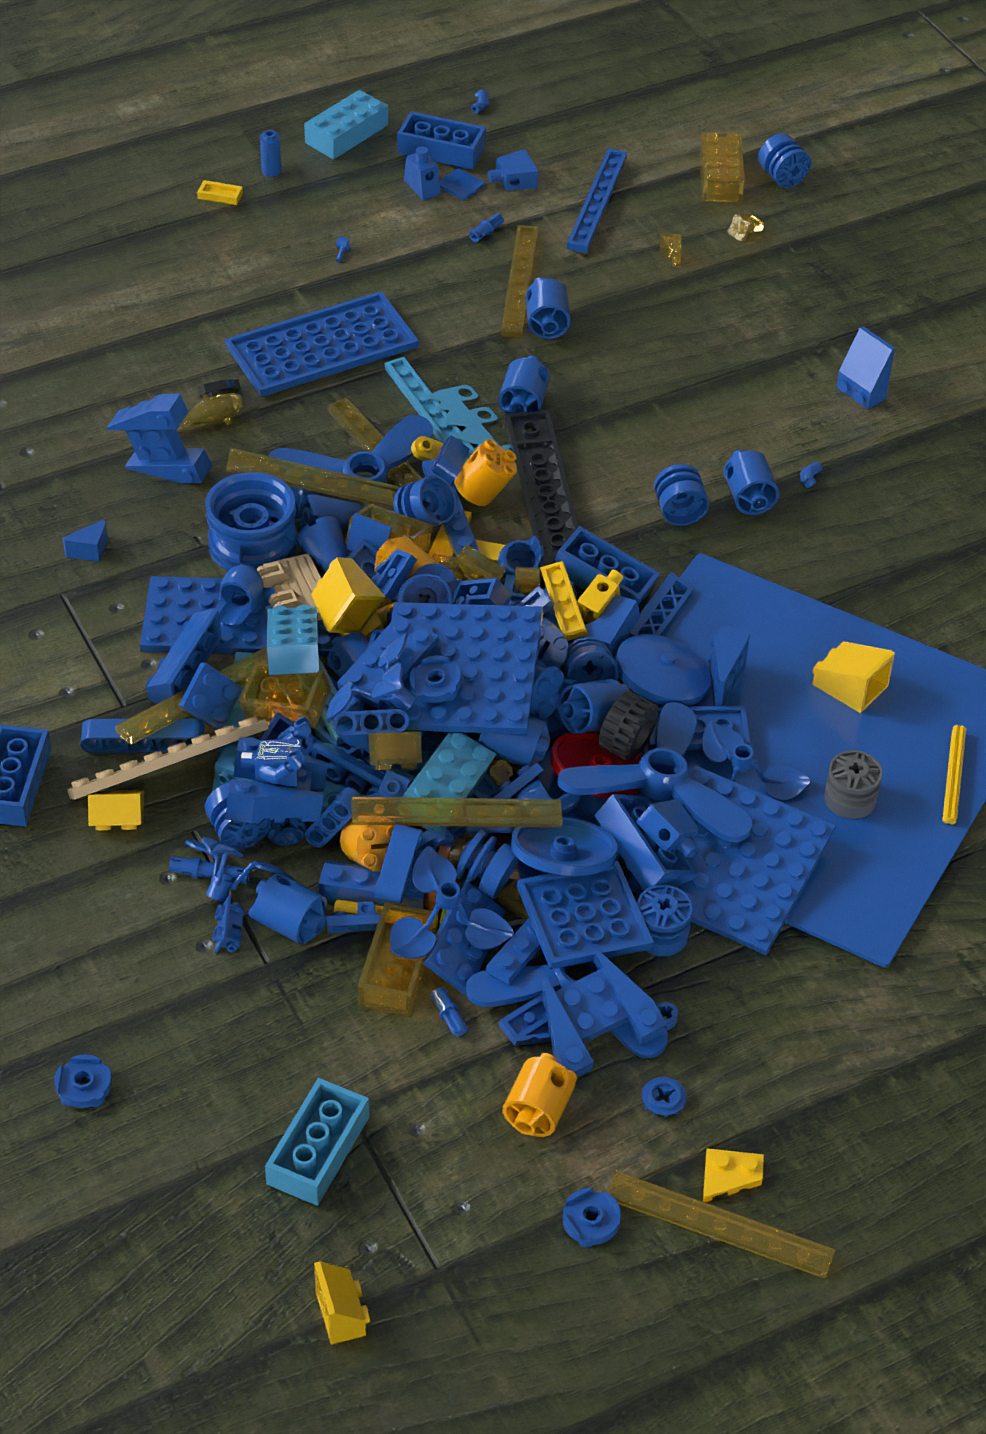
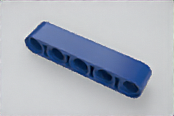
M89 719L82 724L80 746L84 751L91 753L169 752L167 748L179 743H185L186 746L193 744L191 739L205 734V724L198 719Z

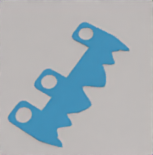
M461 385L438 390L425 397L426 399L440 401L438 409L449 410L445 416L446 424L466 427L457 437L468 443L477 444L478 446L474 448V451L488 438L496 442L482 425V423L497 420L494 412L488 407L469 410L462 402L478 398V394L471 386ZM462 388L468 389L472 392V395L470 397L461 396L458 390ZM482 410L487 411L491 414V418L482 419L477 413ZM511 444L504 445L501 447L505 450H509Z

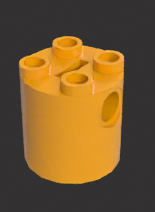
M488 438L479 445L463 464L460 473L454 480V484L462 497L478 506L489 505L515 476L517 472L515 460L517 457L511 450H505L500 445H497L494 440Z
M403 535L399 538L388 539L376 553L375 568L382 562H385L397 549L409 553L417 559L404 581L411 578L418 568L430 563H439L407 535Z
M363 812L354 815L341 830L340 844L342 851L350 860L371 871L381 872L396 824L373 813Z
M542 1053L540 1057L528 1058L524 1062L503 1105V1114L506 1120L523 1134L537 1137L550 1136L555 1131L575 1088L577 1075L559 1064L551 1054Z

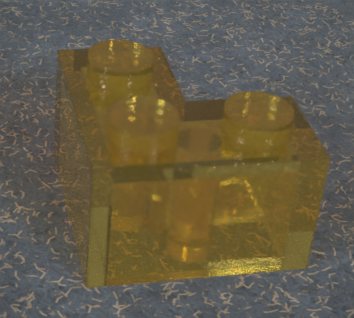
M421 732L368 734L370 765H375V770L391 769V764H401V769L417 768V763H422Z

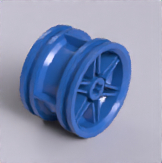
M245 472L228 476L211 488L205 502L207 524L209 525L208 544L211 557L221 568L228 571L233 566L245 564L257 569L265 563L294 556L297 549V531L294 523L296 516L295 497L291 488L283 480L265 473Z

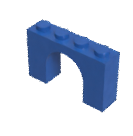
M570 581L575 598L577 599L574 583ZM545 587L544 592L548 595L547 589ZM615 595L600 618L585 624L587 635L567 641L568 645L584 637L597 638L607 645L613 658H615L620 645L627 639L640 618L637 601ZM552 607L543 617L552 621L560 630Z

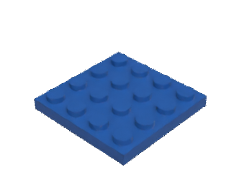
M615 861L610 868L591 875L566 876L551 873L517 881V889L550 970L591 962L594 960L595 952L600 951L605 957L611 958L653 949V939L618 861Z

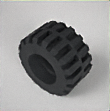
M631 691L625 692L613 704L602 724L599 746L625 761L634 759L643 750L654 731L658 718V706Z

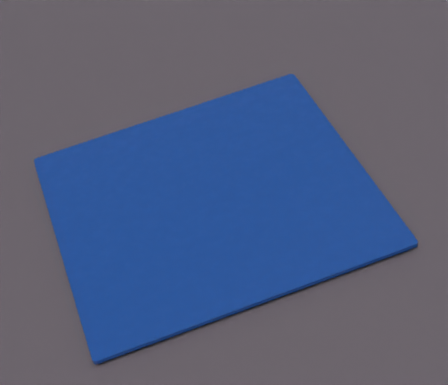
M697 554L680 577L694 587V589L660 636L676 640L692 649L701 657L710 671L711 663H708V659L713 649L710 646L711 639L715 632H719L723 624L751 633L746 668L725 706H745L750 746L753 748V758H757V764L765 777L768 767L785 765L804 773L811 779L809 786L796 798L780 802L836 825L833 836L785 923L876 965L887 968L986 802V669L707 555ZM674 584L673 590L675 595L685 593L684 590ZM662 601L664 609H673L671 601ZM660 615L651 616L653 624H662ZM641 630L638 634H650L649 630ZM843 641L895 652L889 686L861 714L812 685L814 677L812 671L816 663L822 662L830 650L837 648ZM618 676V680H617V681H618L620 684H624V682H623V681L620 679V677ZM711 683L705 697L700 702L691 706H714ZM654 703V704H656L658 707H664V705H660V704ZM959 725L965 726L966 737L958 815L956 823L951 825L949 823L945 824L942 819L953 726ZM649 742L641 751L643 755L649 752ZM551 748L539 764L543 769L539 780L555 801L568 792L563 791L557 784L559 776L554 772L550 763ZM691 750L685 753L683 758L689 767V776L694 767L698 766L731 780L733 766L732 761L729 759L723 763H714L706 758L703 750ZM851 750L866 752L873 756L880 763L883 770L876 808L871 814L857 819L844 818L833 813L826 806L824 800L830 761L837 754ZM753 765L746 772H738L736 783L770 797L765 790L767 783L761 781ZM581 795L582 800L577 803V807L568 813H573L578 818L600 827L595 814L608 799ZM647 797V798L649 799V801L651 802V804L659 803V802H664V801L653 800V799Z

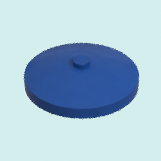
M653 634L632 636L622 642L615 656L619 672L618 676L624 684L639 696L665 706L671 702L681 703L685 706L694 705L705 697L710 687V671L701 657L684 644L664 636Z
M541 817L525 821L514 829L511 840L512 852L523 863L544 872L566 876L591 875L610 868L616 860L618 847L614 837L603 828L586 821L566 817Z

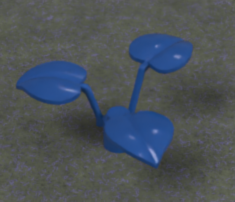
M407 632L392 641L382 652L378 666L380 668L386 666L387 671L376 684L373 691L370 692L354 687L352 682L344 685L337 691L329 704L326 722L330 724L331 719L342 713L356 693L383 701L387 705L392 703L404 712L412 706L416 696L404 687L402 682L403 665L396 663L392 666V663L400 657L404 650L407 637L409 636Z
M712 720L708 723L702 739L703 753L707 759L714 763H723L727 759L732 761L733 774L731 781L735 782L738 772H746L753 765L761 781L767 783L766 793L775 800H792L809 786L811 779L808 776L785 765L768 767L765 777L757 764V758H753V748L744 743L740 734Z
M202 837L203 843L193 840H186L185 848L193 847L209 853L215 859L213 876L206 896L215 900L225 902L230 889L236 890L237 885L252 869L282 874L295 881L289 874L277 866L253 861L232 882V876L223 873L228 854L243 857L241 852L207 837Z
M427 846L420 853L414 864L412 881L415 887L423 893L436 891L435 907L424 926L420 920L414 917L399 919L391 929L390 950L393 954L407 959H415L427 955L434 948L436 942L434 933L427 929L432 924L440 908L449 910L456 905L463 922L469 925L465 932L466 938L471 945L478 949L489 950L496 948L511 939L514 931L501 916L489 909L479 908L473 910L469 920L462 905L463 900L458 898L460 887L455 882L457 878L455 867L432 847Z

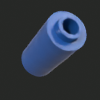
M267 130L260 135L261 171L266 176H277L282 171L280 135L273 130Z

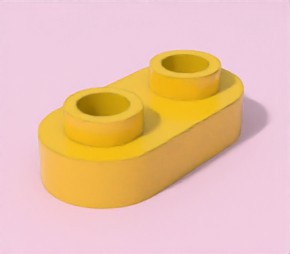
M420 436L412 443L411 451L419 460H432L437 458L444 443L426 436Z

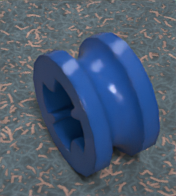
M661 1002L656 1006L661 1014L665 1013L666 1030L672 1029L677 1023L678 1009L672 1003Z

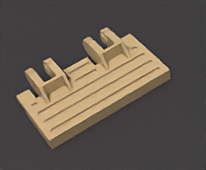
M309 553L265 563L257 568V571L262 576L264 587H274L275 593L268 600L272 607L286 606L287 608H297V606L303 604L316 607L311 594L321 577ZM317 609V619L322 620L320 613Z

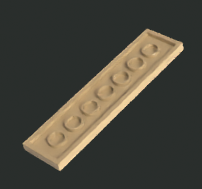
M251 717L238 722L240 727L234 728L232 725L215 730V736L210 737L209 734L195 737L191 739L193 744L186 746L185 743H179L167 748L169 752L163 755L161 751H157L143 756L145 761L138 763L137 760H132L119 765L121 770L116 772L113 769H107L96 773V779L89 781L86 777L71 782L72 787L67 789L70 799H77L237 741L239 737L245 738L268 729L265 719L258 720L257 717Z

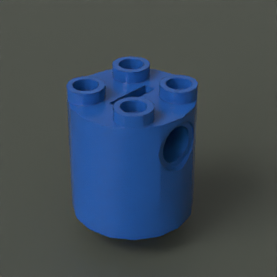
M543 277L535 279L534 283L527 289L525 297L529 329L535 336L542 339L558 338L565 334L571 323L566 285L555 279H545Z
M537 357L519 358L508 365L498 399L499 406L505 414L541 410L549 385L550 374Z
M735 451L732 454V458L725 464L723 475L736 508L741 513L747 515H757L768 511L776 504L780 493L765 455L756 451Z
M543 617L537 660L543 662L546 667L555 666L560 668L568 654V642L558 627L548 618Z
M353 632L344 637L342 635L337 636L332 641V648L328 654L326 666L340 679L366 651L369 639L362 632Z
M613 679L568 685L563 689L558 704L559 716L563 725L569 732L574 734L600 731L609 710L620 696L627 691L629 692L628 687Z
M530 716L528 735L481 733L478 742L496 753L495 758L520 767H524L527 764L532 767L535 763L545 758L551 739L546 722Z
M275 874L268 881L265 879L260 881L256 888L257 899L249 911L250 918L298 944H305L323 930L327 921V916L325 915L327 899L323 895L282 874Z

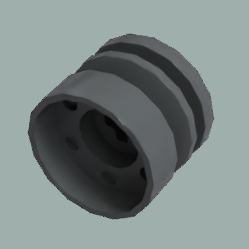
M851 750L837 754L830 761L824 793L826 806L840 817L849 819L863 818L871 814L876 808L883 770L880 763L873 756L862 751Z

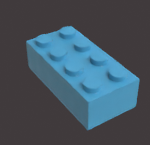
M358 90L304 123L305 143L328 157L335 159L388 126V105Z
M303 604L297 606V608L275 606L272 609H268L267 655L269 675L319 672L317 606L312 607L311 605Z
M449 732L406 790L396 811L427 830L434 829L435 832L442 831L440 826L448 828L488 772L496 753L462 732Z
M318 1078L265 1165L266 1184L318 1206L369 1119V1098Z

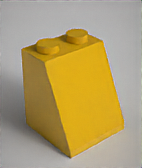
M336 557L330 563L329 569L323 578L317 582L316 588L311 594L329 633L361 632L386 597L352 558Z
M843 641L837 648H832L822 662L816 663L812 671L814 674L812 685L861 714L889 686L895 652Z

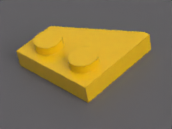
M707 1149L703 1202H710L714 1196L727 1193L729 1196L738 1193L742 1189H751L762 1185L764 1155Z

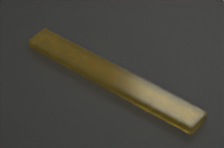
M518 225L501 336L518 338L523 336L527 309L525 297L527 289L530 287L538 227Z
M347 397L327 405L328 412L364 451L373 452L384 438ZM407 461L388 471V477L399 488L422 479Z
M230 448L226 467L228 472L237 474L245 472L265 473L283 480L289 486L394 509V496L400 486Z
M267 647L219 672L239 686L251 682L269 672ZM187 688L115 726L116 733L132 745L190 714L179 707Z
M352 797L351 799L352 825L561 827L563 824L561 800Z
M618 1171L615 1172L607 1190V1193L612 1195L618 1204L825 1279L835 1255L836 1249Z

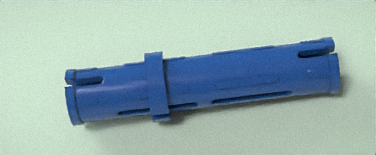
M171 856L169 872L192 875V878L197 879L198 877L212 878L215 863L201 861V858L196 857L195 859ZM225 865L223 873L231 875V881L234 882L245 868ZM250 871L240 883L247 885Z

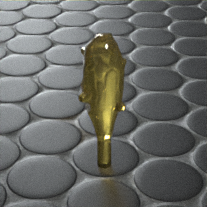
M230 393L210 398L206 394L203 395V400L187 413L177 430L188 426L225 422L227 425L231 424L230 419L244 405L241 395Z

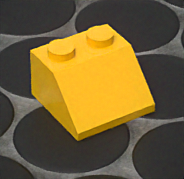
M103 790L88 794L89 826H95V830H111L113 825H121L122 830L137 829V825L143 823L144 790Z
M324 1262L314 1263L316 1295L331 1345L366 1336V1324L370 1323L367 1306H361L359 1298L362 1297L359 1280H353L350 1269Z

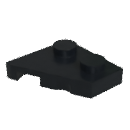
M225 379L199 386L198 393L199 396L205 395L206 399L222 395V391L241 388L239 379Z

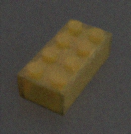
M701 133L699 154L702 201L743 202L745 178L741 134Z
M385 902L358 983V1006L406 1016L412 1015L426 966L423 964L426 955L420 958L407 959L393 954L390 950V933L393 925L404 917L417 918L424 926L432 911ZM437 914L427 929L434 933L435 936L437 933Z

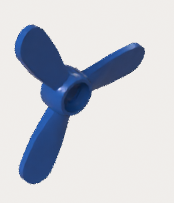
M410 415L395 425L384 436L373 452H357L352 454L347 460H341L302 450L278 448L269 454L268 466L272 471L286 475L288 470L302 469L315 474L318 479L343 482L344 489L349 495L363 500L366 517L393 527L390 539L399 538L403 535H407L410 538V530L406 529L395 515L394 499L385 488L388 479V471L413 456L411 451L412 443L420 436L432 438L433 426L425 417ZM369 472L375 476L365 478L356 475V473Z
M667 703L662 708L655 731V749L647 752L641 758L639 764L571 767L563 769L559 773L558 786L570 794L589 795L638 788L645 796L653 800L669 801L678 799L693 819L727 842L743 841L749 837L752 830V819L744 810L718 792L688 777L689 767L683 757L690 746L697 719L694 712L681 703Z
M593 961L551 970L548 965L525 966L509 985L486 971H481L473 974L467 980L466 996L471 1003L480 1007L511 1004L541 995L542 981L545 977L548 978L555 992L576 982V980L566 975L565 972L568 968L582 966L588 968L593 973L598 970ZM627 1022L610 1030L626 1048L640 1058L652 1059L658 1057L667 1046L668 1032L666 1029L664 1034L642 1045H639Z

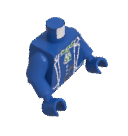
M305 716L297 719L294 723V727L297 730L295 732L291 731L283 739L259 741L257 753L242 752L241 768H255V779L258 782L297 787L300 769L305 760L302 754V739L300 737H307L311 733L308 719Z

